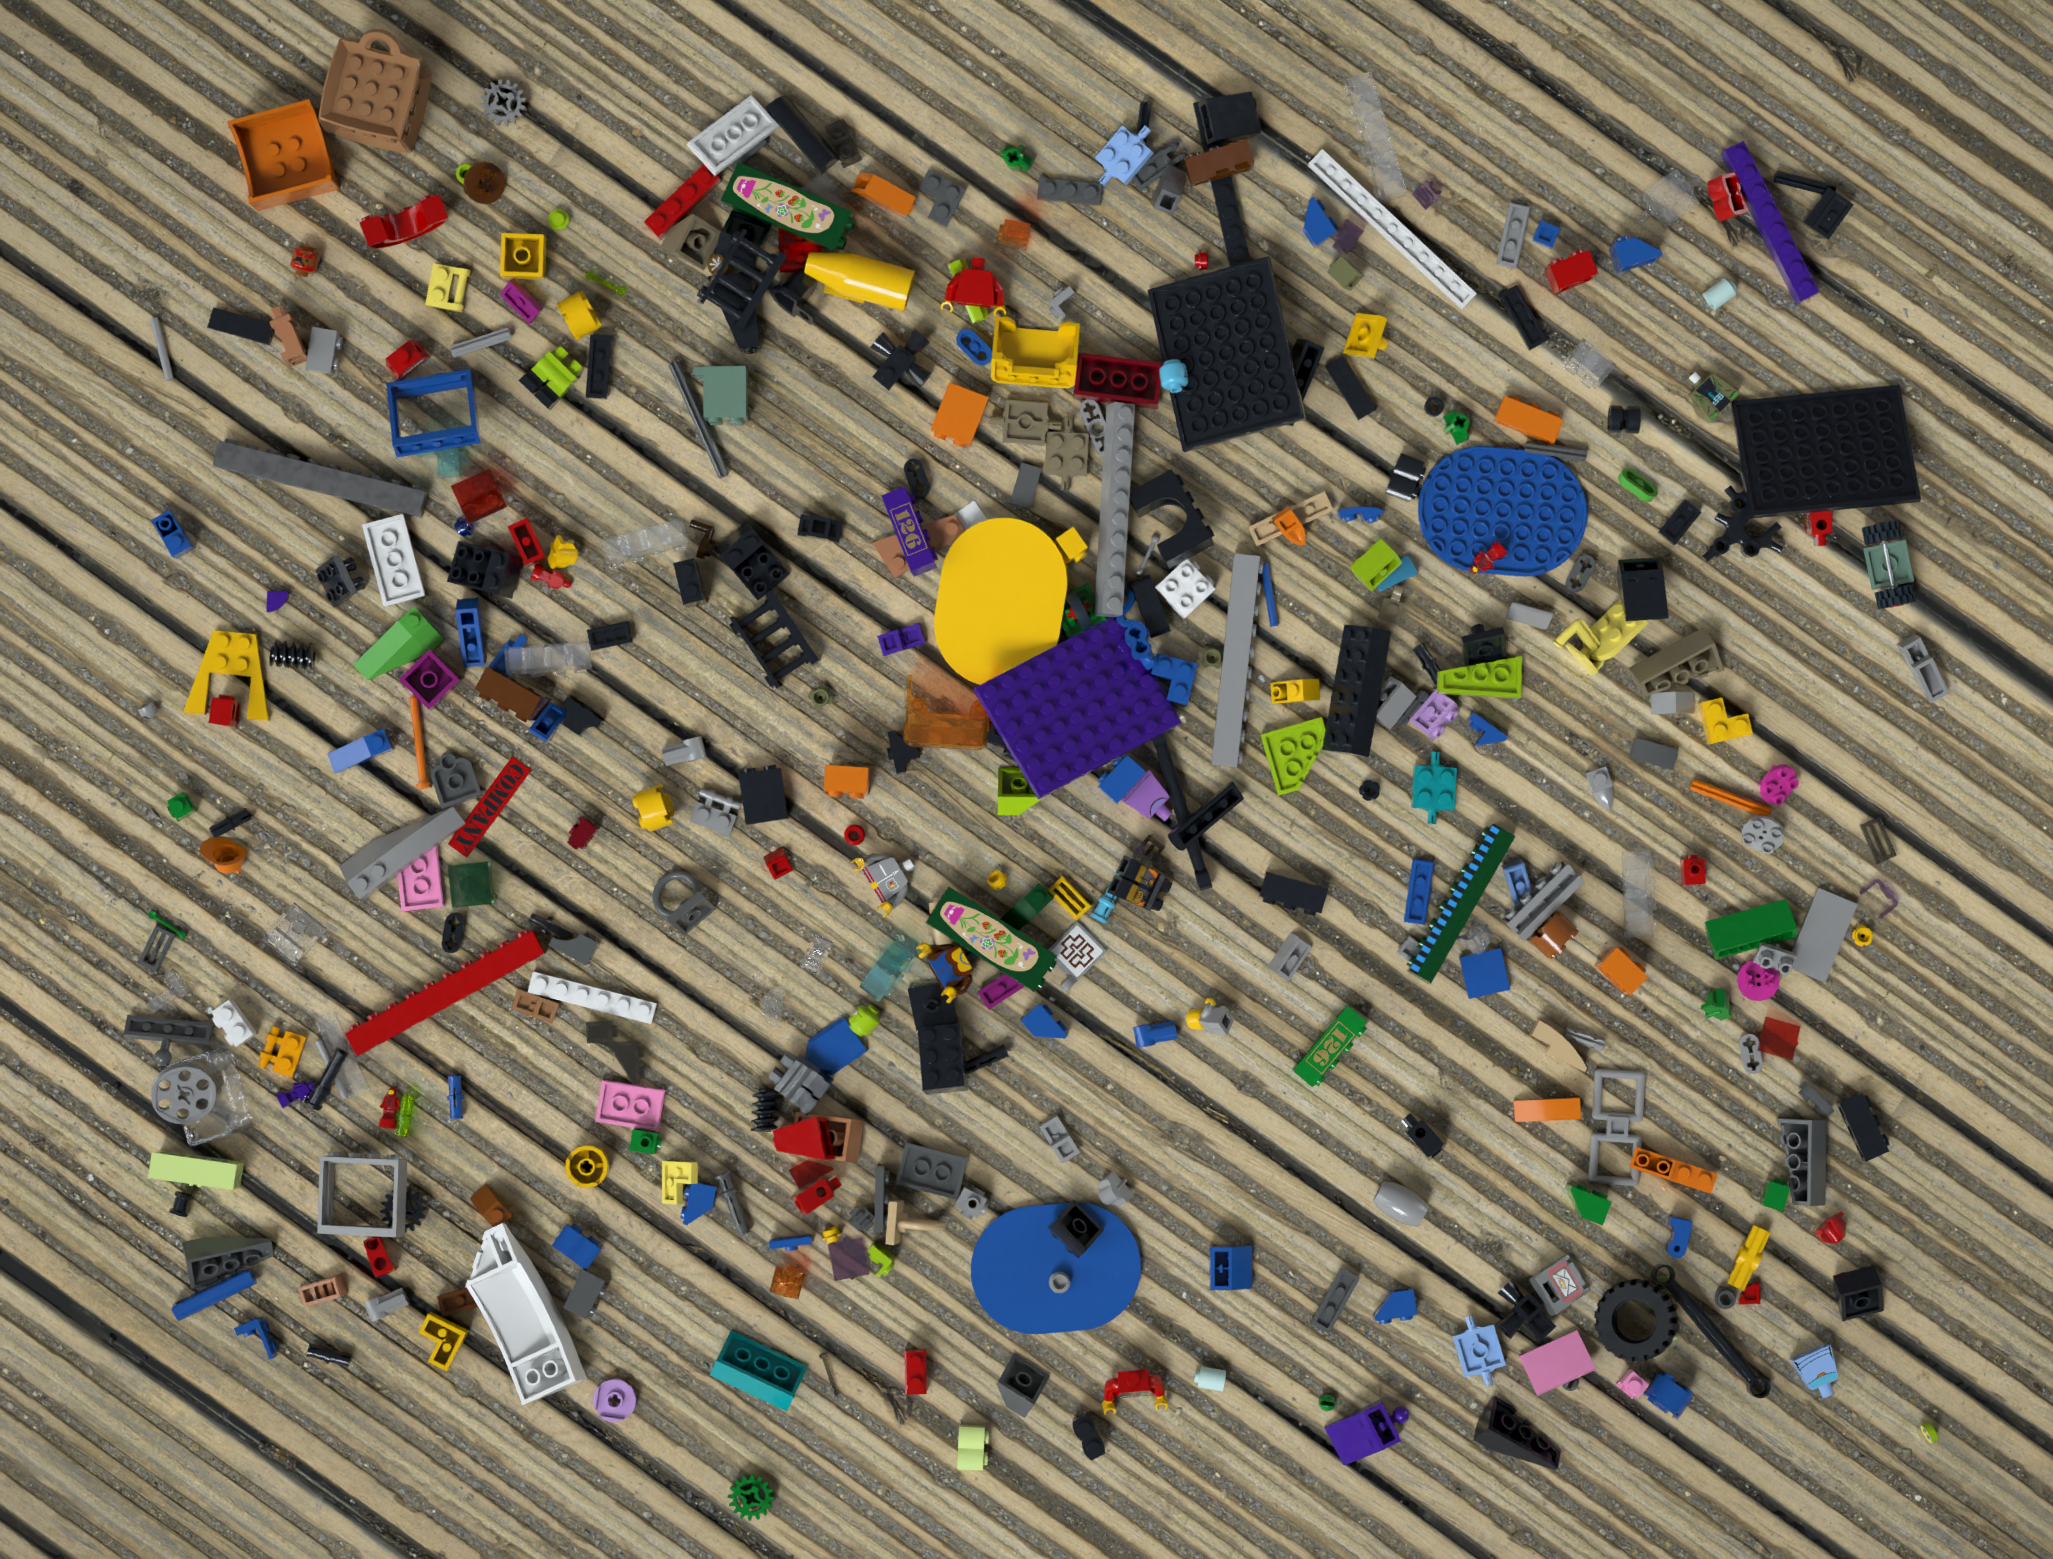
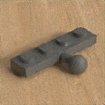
M127 1015L124 1038L162 1041L161 1048L155 1053L154 1059L158 1065L165 1066L172 1059L169 1051L170 1042L209 1046L213 1025L212 1023Z

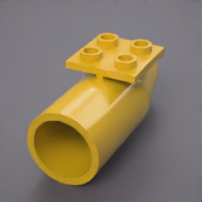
M810 252L804 271L805 274L825 284L823 293L862 304L867 301L903 312L906 309L915 277V270L854 253Z

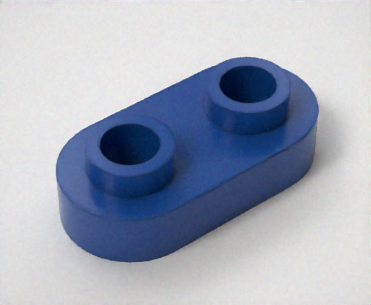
M964 329L958 333L956 337L957 346L976 365L986 366L991 362V348L974 331ZM969 337L971 339L970 344H964L963 339ZM980 352H984L986 354V357L984 359L978 358V354Z

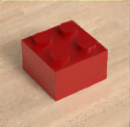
M1582 249L1572 252L1565 260H1563V257L1551 261L1545 271L1554 295L1593 280L1598 275L1590 251L1583 252Z

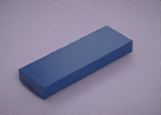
M1412 859L1403 922L1425 925L1434 865L1432 861Z

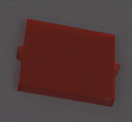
M1765 1017L1763 1029L1759 1033L1761 1037L1757 1051L1793 1060L1795 1048L1799 1044L1797 1039L1801 1026Z

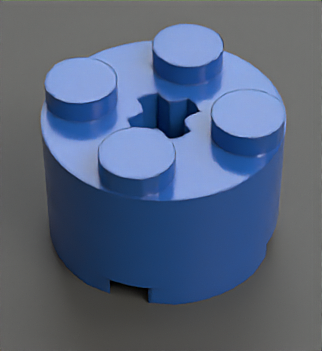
M1657 1373L1643 1393V1396L1648 1397L1647 1400L1667 1414L1670 1411L1673 1414L1672 1418L1678 1420L1693 1398L1691 1396L1693 1392L1684 1385L1682 1387L1675 1383L1676 1379L1670 1374Z

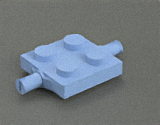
M1122 125L1095 158L1106 170L1101 178L1098 179L1101 184L1105 186L1114 177L1127 185L1154 154L1143 141L1151 132L1147 126L1144 125L1136 135Z
M1473 1314L1465 1316L1468 1329L1463 1333L1452 1336L1464 1377L1475 1374L1482 1375L1485 1387H1488L1489 1384L1490 1386L1494 1385L1490 1372L1506 1365L1494 1324L1483 1327L1476 1326Z

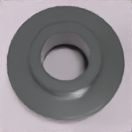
M1721 1288L1715 1293L1714 1300L1718 1307L1729 1309L1734 1306L1736 1295L1729 1288ZM1722 1295H1728L1729 1299L1727 1302L1721 1300Z

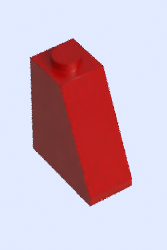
M814 1117L772 1130L774 1136L773 1144L776 1151L822 1160H835L826 1118Z

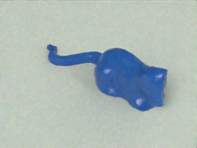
M1124 590V594L1129 596V600L1123 606V615L1117 616V622L1123 627H1128L1125 631V641L1131 647L1132 657L1140 660L1144 667L1149 670L1155 667L1158 662L1148 642L1150 632L1141 622L1124 619L1125 614L1132 608L1135 602V594L1130 590Z

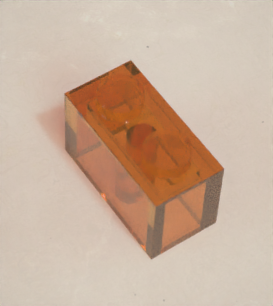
M1005 219L1004 225L1000 224L998 240H1001V246L1026 251L1030 234V223Z

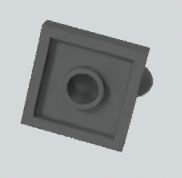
M669 872L662 876L654 887L652 900L655 909L683 936L716 910L712 902L701 893L698 880L688 872ZM683 879L691 885L693 896L684 900L675 911H670L661 902V892L670 881Z

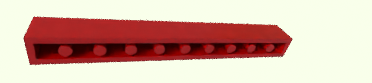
M526 929L516 935L518 939L512 942L508 939L497 945L498 950L492 953L488 950L480 954V960L474 963L470 960L460 966L461 970L456 973L453 970L441 976L443 980L436 984L434 981L429 982L423 986L424 990L418 994L416 991L404 996L405 1001L400 1004L397 1001L385 1007L387 1011L380 1015L377 1011L366 1017L367 1022L363 1024L357 1022L349 1026V1032L345 1033V1036L356 1056L366 1053L544 955L546 951L535 931L529 932Z

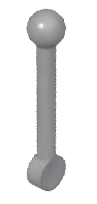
M1157 535L1151 537L1152 542L1136 574L1138 576L1141 575L1155 544L1159 542Z

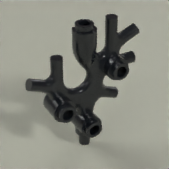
M1740 473L1743 484V491L1741 493H1737L1731 485L1724 490L1731 498L1729 502L1730 508L1736 513L1732 517L1724 516L1719 512L1716 514L1714 520L1725 526V532L1721 537L1713 540L1708 547L1709 550L1702 555L1705 562L1710 561L1714 556L1717 558L1726 553L1730 546L1735 543L1741 545V554L1746 558L1756 556L1761 548L1771 549L1778 554L1783 549V546L1772 540L1773 535L1782 528L1778 522H1775L1760 535L1754 536L1747 532L1746 522L1750 519L1742 473ZM1736 500L1741 501L1740 507L1736 505ZM1717 543L1722 544V550L1717 549ZM1747 546L1752 547L1751 553L1747 551Z

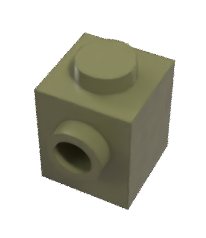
M1342 256L1334 259L1329 266L1330 269L1327 271L1344 289L1349 291L1365 276L1347 258Z

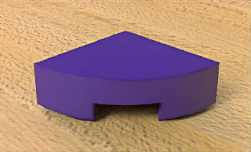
M267 591L266 612H275L287 602L289 592Z

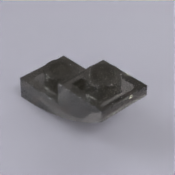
M844 118L824 127L835 152L841 158L839 161L843 169L862 160Z

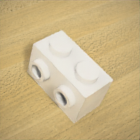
M233 999L226 1001L211 1012L214 1016L212 1018L213 1022L218 1028H223L226 1033L224 1037L231 1046L234 1044L235 1047H239L257 1035V1032Z

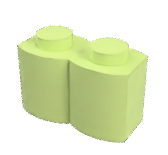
M959 1425L957 1469L983 1471V1465H987L988 1452H984V1444H988L989 1431H985V1426Z

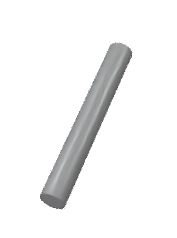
M158 317L152 318L150 323L165 380L170 381L174 379L159 319Z
M323 1039L315 1042L327 1066L331 1055ZM338 1072L334 1079V1084L342 1100L350 1097Z

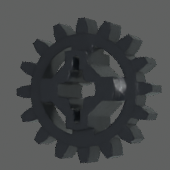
M409 1188L406 1192V1210L410 1213H406L405 1219L408 1217L415 1219L411 1223L405 1224V1233H407L408 1228L414 1231L415 1224L418 1226L422 1225L419 1219L426 1218V1215L422 1214V1211L427 1210V1207L422 1206L425 1198L419 1200L420 1192L413 1194V1188ZM386 1194L385 1197L388 1201L381 1202L385 1209L380 1210V1213L386 1215L382 1221H389L387 1227H392L393 1218L390 1211H393V1195ZM412 1199L415 1201L417 1209L413 1207Z

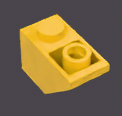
M1300 679L1270 683L1272 704L1320 700L1319 679Z

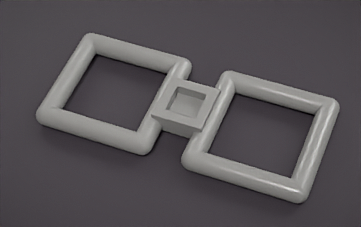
M1595 1070L1592 1117L1596 1120H1606V1133L1594 1132L1591 1134L1588 1177L1590 1183L1637 1186L1639 1184L1640 1170L1632 1168L1631 1177L1597 1175L1599 1141L1633 1143L1632 1157L1635 1148H1641V1136L1628 1134L1629 1122H1641L1643 1120L1645 1073L1643 1071ZM1603 1077L1637 1079L1635 1113L1601 1111Z

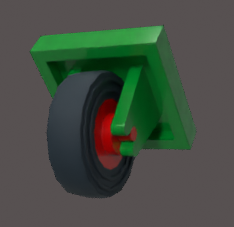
M1088 583L1067 593L1062 627L1068 639L1103 621H1107L1104 616H1094L1095 596Z

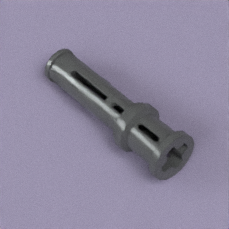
M730 1170L714 1176V1179L718 1181L721 1190L720 1196L726 1200L738 1233L737 1235L741 1236L751 1231L737 1196L739 1189L735 1187L731 1176L733 1173Z

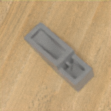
M1913 634L1896 644L1913 677L1930 703L1949 694L1933 658L1929 656L1921 637Z

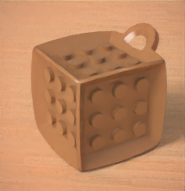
M371 29L365 32L361 39H339L324 84L319 111L320 124L326 131L354 142L390 151L412 152L427 106L432 77L430 66L425 60L403 51L399 40L392 33L383 29ZM375 40L384 41L389 45L390 52L370 47L371 43Z

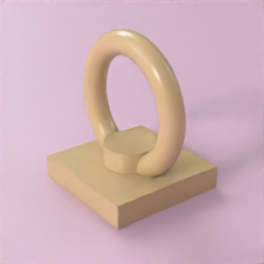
M895 1199L889 1201L885 1244L895 1245L901 1243L902 1232L906 1233L907 1229L941 1231L945 1229L946 1225L938 1220L908 1218V1213H903L904 1200Z

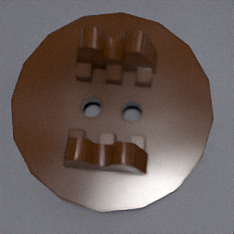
M474 163L465 174L463 190L476 203H494L504 192V174L493 163Z

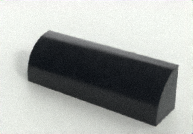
M787 95L778 97L766 106L768 113L821 175L841 159Z

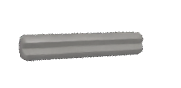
M506 327L451 345V354L453 357H458L511 340V331Z

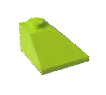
M998 768V815H1020L1040 801L1020 768Z

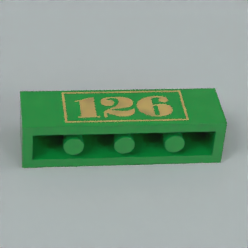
M1346 1005L1292 1071L1311 1087H1314V1085L1319 1086L1326 1078L1324 1073L1328 1069L1333 1070L1340 1060L1337 1058L1342 1052L1346 1054L1354 1045L1351 1041L1356 1036L1361 1037L1366 1031L1367 1027L1365 1025L1367 1021Z

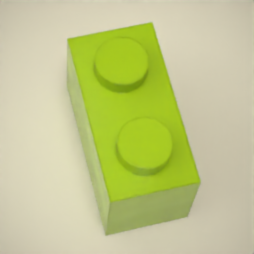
M1379 539L1369 547L1367 552L1354 561L1350 569L1355 577L1372 592L1402 564V561L1394 550L1382 539Z

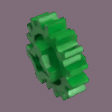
M751 1473L750 1478L747 1479V1476L744 1474L742 1475L743 1481L736 1479L735 1483L737 1486L731 1485L730 1487L733 1493L728 1494V1498L733 1499V1501L729 1503V1506L736 1507L733 1513L740 1512L741 1519L747 1515L748 1521H751L752 1516L759 1520L760 1513L766 1516L768 1513L766 1508L771 1509L773 1506L769 1501L774 1500L775 1496L769 1493L774 1489L767 1488L769 1481L767 1480L763 1483L761 1481L762 1475L755 1479L754 1473ZM747 1483H753V1486H752V1487H749V1488H743V1487H742L743 1485H745V1484H747ZM760 1487L765 1492V1498L760 1495ZM751 1492L755 1493L754 1497L757 1500L753 1499L749 1502L747 1495H750ZM737 1495L742 1499L743 1507L739 1505ZM753 1506H761V1508L758 1510L749 1511V1509Z

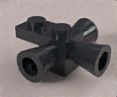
M914 329L905 346L903 347L899 344L896 348L888 336L882 332L870 348L886 356L888 359L872 377L889 391L901 376L903 377L907 374L918 389H920L930 378L932 372L916 364L917 360L914 355L930 342Z
M1512 1279L1498 1292L1500 1296L1514 1305L1511 1309L1513 1313L1496 1323L1508 1338L1512 1339L1522 1323L1540 1342L1557 1327L1542 1311L1544 1309L1542 1305L1544 1304L1536 1291L1533 1295L1528 1293L1524 1297ZM1548 1283L1543 1284L1551 1300L1556 1296Z

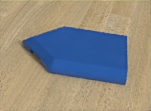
M843 1016L808 1040L805 1060H808L826 1074L833 1075L867 1052L858 1036L850 1029L849 1023Z

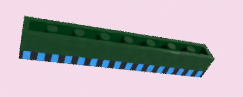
M1494 823L1490 827L1486 826L1480 835L1483 838L1479 846L1475 844L1469 855L1472 858L1469 864L1465 862L1459 872L1462 876L1458 882L1454 881L1448 891L1451 893L1448 900L1444 899L1438 908L1441 911L1437 919L1433 917L1427 927L1430 930L1427 937L1422 936L1417 945L1420 949L1416 956L1414 954L1411 955L1406 964L1409 966L1408 973L1427 984L1432 983L1516 837Z

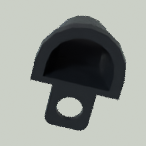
M797 269L782 284L775 285L770 293L774 301L793 317L797 315L810 325L814 323V314L804 308L803 305L815 291L817 280L805 274L803 270Z

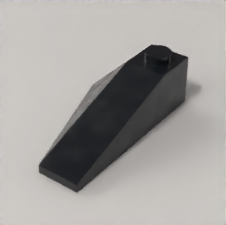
M1493 1396L1476 1424L1474 1441L1492 1451L1557 1470L1561 1452L1542 1434L1538 1435L1531 1429V1423L1527 1420L1523 1421L1516 1414L1517 1410L1512 1405Z

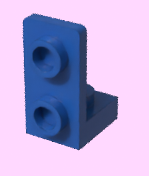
M262 1317L234 1328L236 1335L243 1334L244 1338L255 1334V1329L257 1328L269 1359L277 1357V1345L274 1340H270L268 1332H270L269 1325L266 1320H262Z

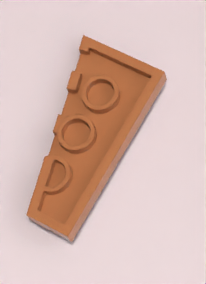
M955 515L921 526L922 530L927 529L931 539L927 543L930 549H935V552L949 545L965 532ZM897 535L872 542L895 579L910 570Z

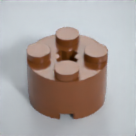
M1559 910L1550 915L1552 918L1545 920L1531 935V939H1529L1530 943L1550 959L1560 955L1566 948L1564 944L1569 939L1572 940L1579 932L1576 926Z

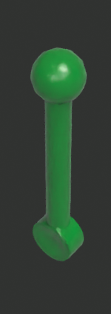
M155 911L148 913L150 919L157 920L175 932L180 939L186 938L184 931H179L157 916Z

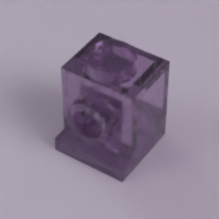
M1346 219L1343 224L1346 228L1343 229L1341 227L1334 236L1336 241L1332 248L1340 254L1346 253L1348 255L1364 231Z

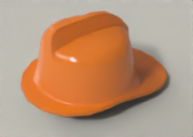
M212 837L200 845L201 855L212 862L219 872L225 874L232 872L239 874L241 872L243 859L247 854L243 846L224 837Z

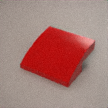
M778 229L779 251L787 255L780 267V273L795 272L797 269L805 271L809 253H822V247Z

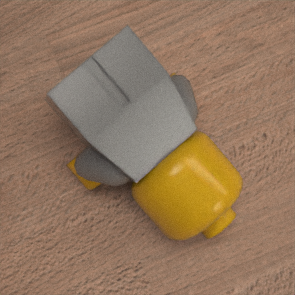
M1206 998L1204 1009L1193 1008L1187 1013L1186 1022L1190 1029H1205L1215 1035L1227 1036L1234 1021V1017L1229 1013L1230 1011L1226 1006L1214 1007L1216 1002L1213 998Z

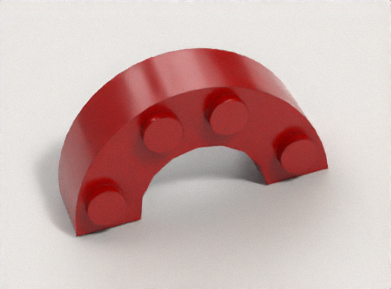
M426 195L421 198L422 201H419L417 205L405 207L398 214L388 213L381 217L379 215L376 217L373 215L363 217L359 224L368 247L380 249L395 246L423 236L443 225L449 218L440 195Z

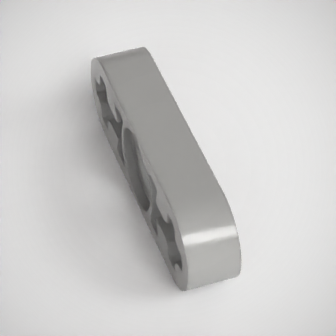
M1087 399L1080 405V414L1097 454L1103 458L1104 451H1100L1102 443L1101 441L1096 442L1095 439L1102 438L1105 435L1106 422L1098 403ZM1086 404L1095 406L1093 415L1094 417L1099 415L1100 419H1094L1088 423L1087 419H1091L1088 412H1084ZM1094 423L1102 424L1104 430L1101 434L1096 435L1092 432L1091 427Z

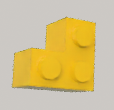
M1074 527L1067 530L1054 541L1061 552L1067 570L1069 569L1067 566L1072 561L1078 563L1087 555L1088 547Z
M1723 698L1698 703L1707 745L1753 734L1748 714L1727 718Z
M433 1312L428 1313L418 1332L437 1342L428 1362L448 1371L469 1330Z

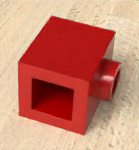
M1685 855L1686 860H1680L1682 885L1706 884L1704 858L1699 859L1698 855Z

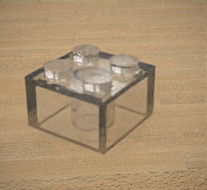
M1585 338L1578 342L1562 362L1565 365L1564 369L1572 375L1577 374L1582 378L1580 380L1581 383L1589 389L1591 387L1596 389L1616 366L1612 360Z

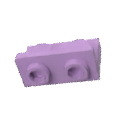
M1436 688L1409 721L1425 733L1429 739L1434 741L1443 734L1449 722L1456 719L1460 708L1445 694H1438Z

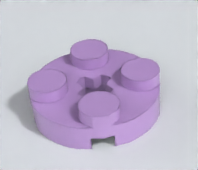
M609 1379L596 1389L593 1396V1406L602 1419L609 1422H620L634 1411L636 1394L633 1387L622 1379ZM614 1394L618 1395V1399H621V1402L617 1403L616 1406H612V1402L609 1401V1397H613Z

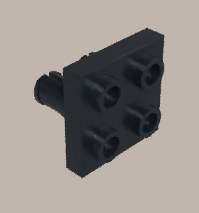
M339 554L332 556L315 570L317 579L322 583L326 597L333 608L342 605L355 595L357 591L366 588L365 582L360 583L364 580L361 576L351 580L348 572L354 571L357 568L356 563L351 564L354 562L352 557L342 561Z

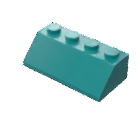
M731 1330L710 1376L788 1411L808 1366Z

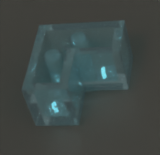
M461 447L416 454L418 458H437L439 478H462Z
M895 939L859 987L878 1002H880L884 995L888 998L895 989L893 984L897 986L904 977L901 973H907L914 963L911 960L916 954Z

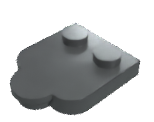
M452 752L444 753L439 759V765L431 772V779L441 809L444 810L483 796L472 763L468 759L459 758Z

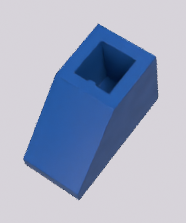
M1311 197L1307 206L1303 233L1315 249L1336 234L1335 228H1337V225L1332 217L1327 218L1323 212L1325 207L1322 202Z
M171 510L151 520L173 558L178 559L195 549L186 531Z
M1039 1003L1020 1020L1034 1037L1065 1039L1068 1036L1065 1033L1068 1029L1060 1020L1056 1023L1051 1017L1054 1013L1046 1004L1042 1007Z
M701 1182L691 1184V1186L687 1185L685 1191V1198H688L687 1206L682 1207L680 1216L681 1219H684V1225H688L714 1207L718 1186Z
M1406 1288L1390 1291L1373 1314L1374 1321H1379V1324L1391 1323V1319L1400 1318V1321L1413 1319V1315H1417L1414 1289Z

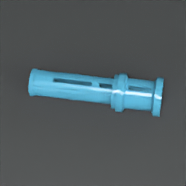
M1118 873L1115 874L1116 876H1119L1127 880V877H1124ZM1106 891L1104 896L1099 897V903L1094 913H1091L1090 916L1107 925L1109 914L1112 909L1116 908L1115 901L1117 896Z

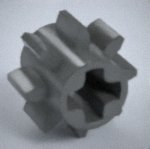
M856 1206L849 1213L852 1216L849 1222L859 1232L863 1228L865 1231H868L874 1225L872 1220L875 1216L865 1206L861 1209Z

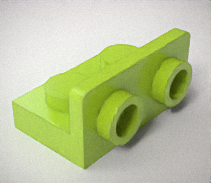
M875 1240L867 1252L870 1253L869 1258L873 1262L883 1264L877 1271L876 1276L880 1277L882 1274L886 1276L894 1267L895 1263L892 1261L895 1256Z

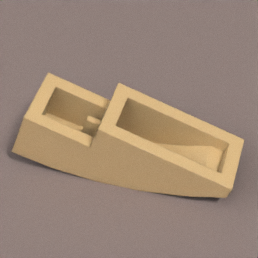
M1537 1020L1530 1035L1548 1044L1545 1053L1585 1072L1587 1067L1573 1046L1552 1027Z

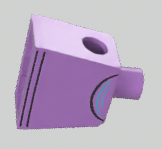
M1149 770L1121 799L1123 803L1148 819L1156 813L1165 821L1173 813L1164 804L1170 796Z

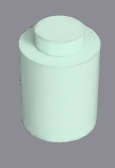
M1723 278L1705 291L1703 297L1713 310H1717L1736 296L1735 290L1737 288L1730 279L1726 280Z
M1201 1366L1200 1370L1195 1371L1194 1383H1197L1198 1388L1223 1392L1226 1371Z

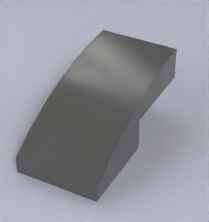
M1634 738L1629 758L1673 770L1678 749Z

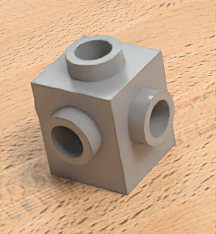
M964 1186L955 1203V1207L962 1210L960 1214L972 1219L973 1216L978 1218L979 1214L984 1215L989 1204L985 1203L987 1200L984 1196L985 1192L976 1187L971 1190ZM975 1200L977 1204L970 1206L969 1201Z

